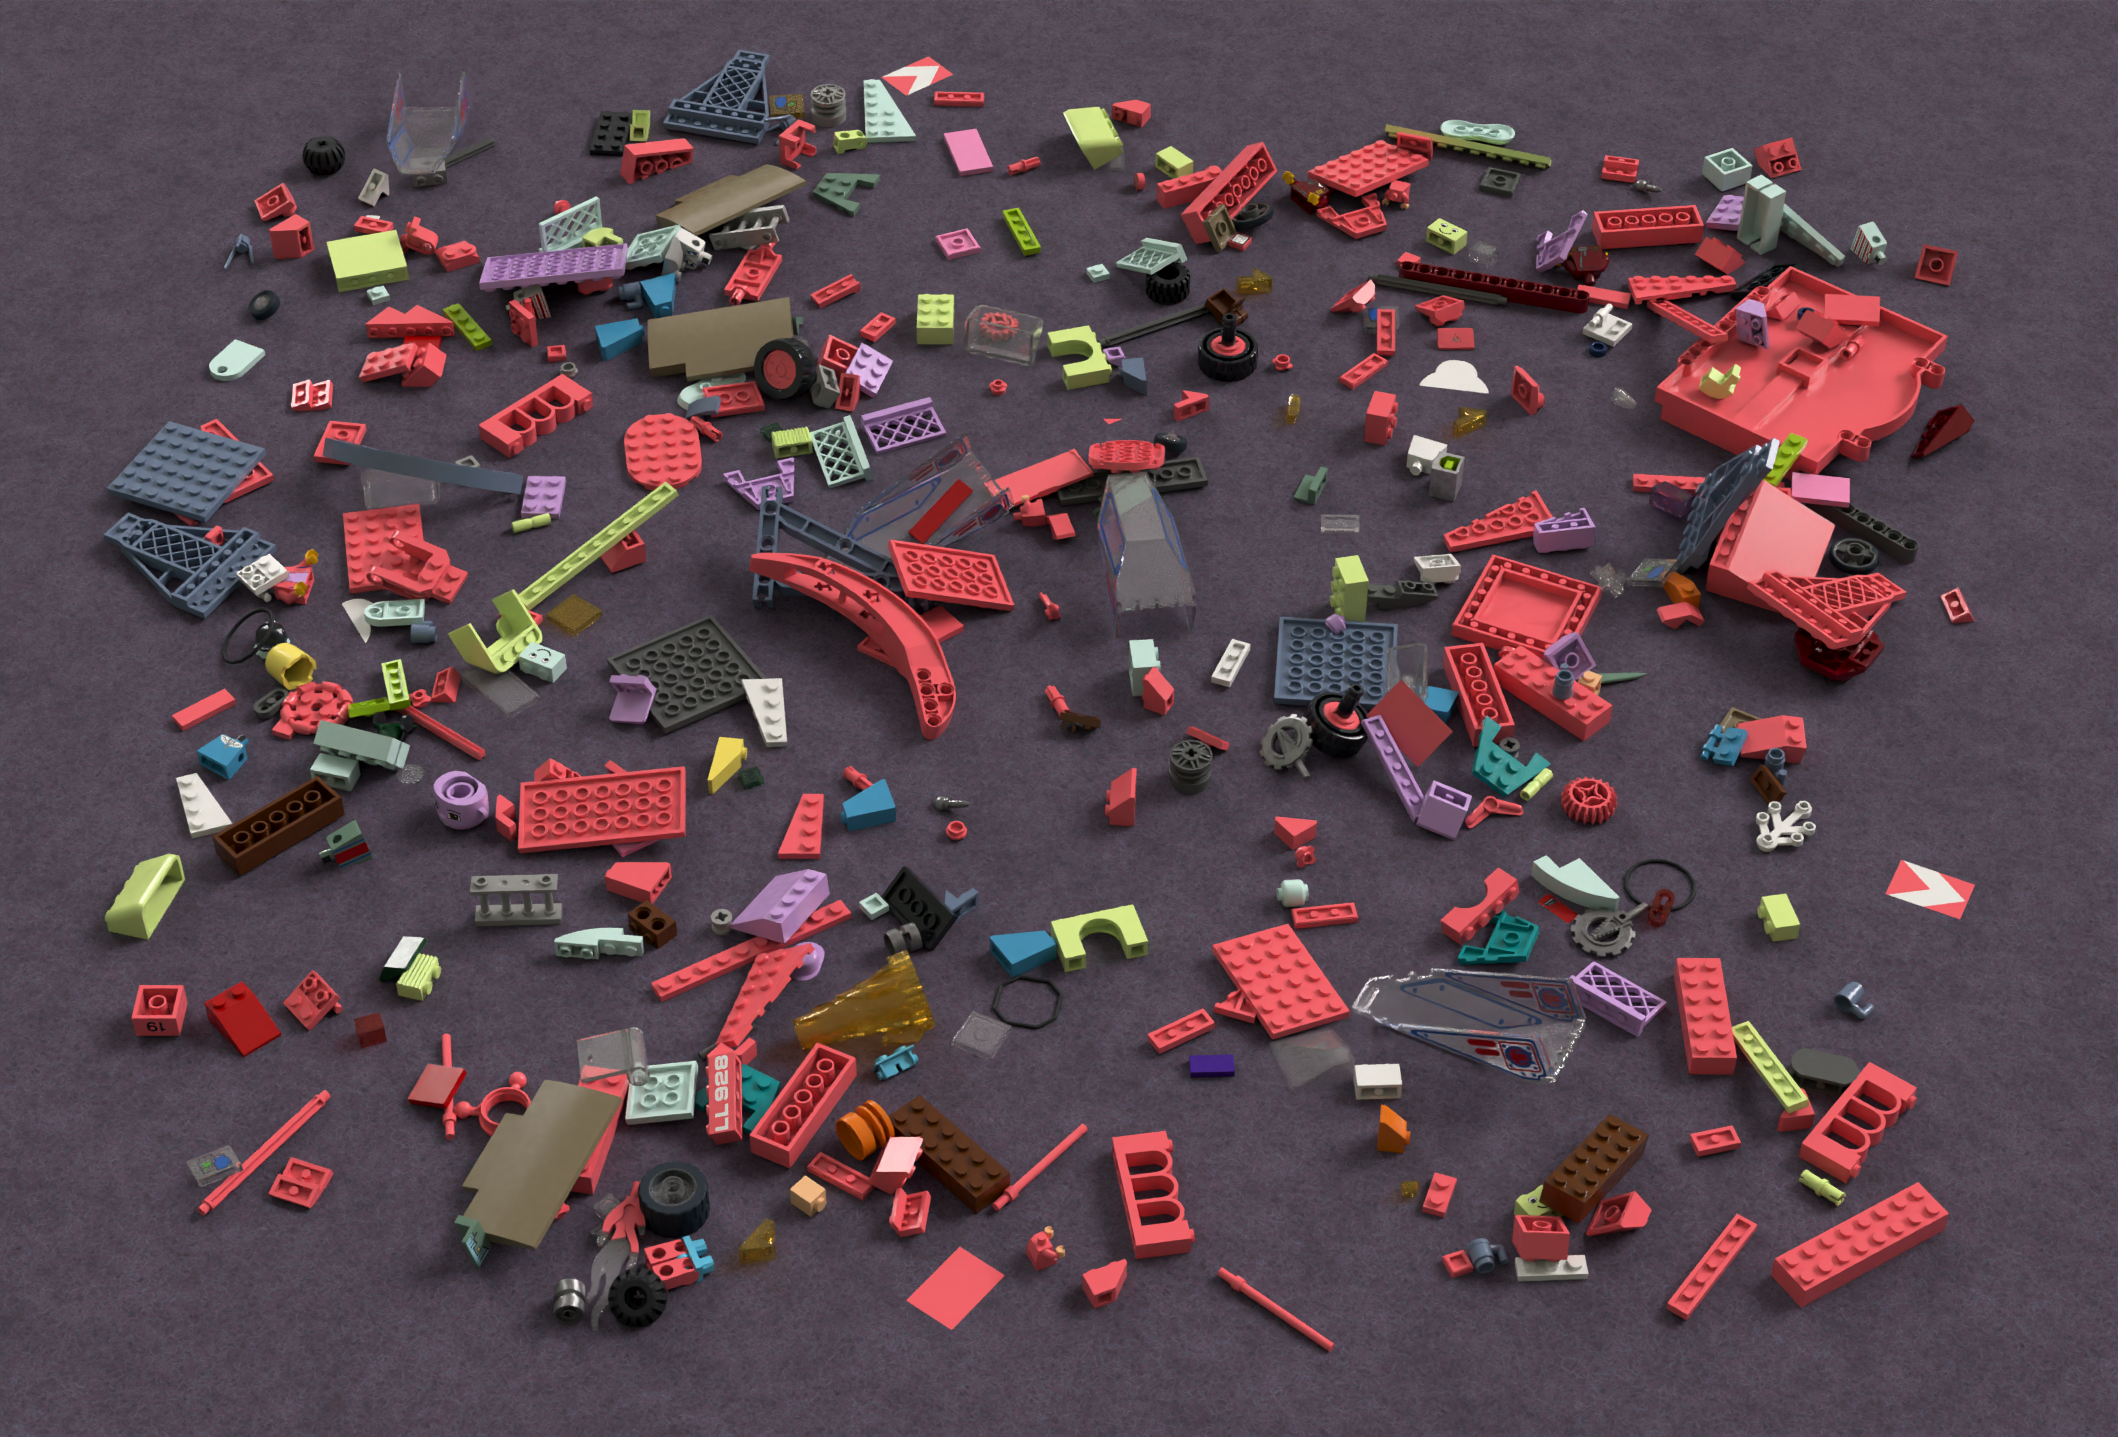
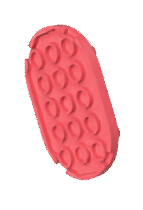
M671 413L647 415L645 418L632 424L625 433L624 445L627 472L635 484L639 483L645 489L655 490L664 482H667L674 489H679L688 485L689 481L694 477L697 478L702 469L699 435L696 427L687 419Z
M1106 441L1101 446L1100 443L1093 444L1089 449V464L1092 468L1110 469L1111 473H1122V470H1130V473H1141V470L1160 469L1165 459V447L1158 443L1154 446L1153 443L1148 441Z

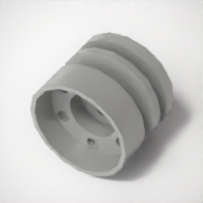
M825 84L815 87L811 91V116L815 124L822 127H835L841 125L846 120V93L843 88L837 85Z

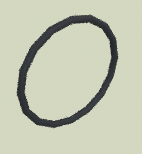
M255 609L243 616L234 625L223 644L222 656L226 663L233 665L242 663L262 648L274 627V615L270 609ZM260 612L268 613L270 616V626L260 644L241 659L234 661L228 659L226 655L227 645L236 629L252 615Z
M1666 859L1640 861L1629 868L1624 877L1625 891L1631 900L1640 905L1642 902L1634 897L1628 884L1632 871L1639 866L1649 863H1665L1677 867L1687 875L1692 884V893L1689 899L1681 905L1671 908H1656L1648 905V910L1654 912H1673L1683 909L1692 902L1696 894V882L1690 872L1680 864Z

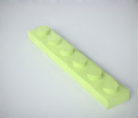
M1746 1021L1733 1026L1732 1031L1735 1043L1786 1111L1791 1113L1809 1106V1100L1752 1024Z

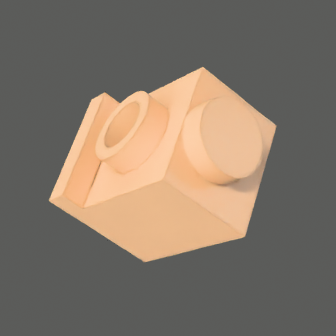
M1587 670L1583 677L1578 679V683L1596 695L1600 693L1602 675Z

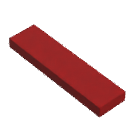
M958 479L908 531V534L920 544H925L973 493V490Z

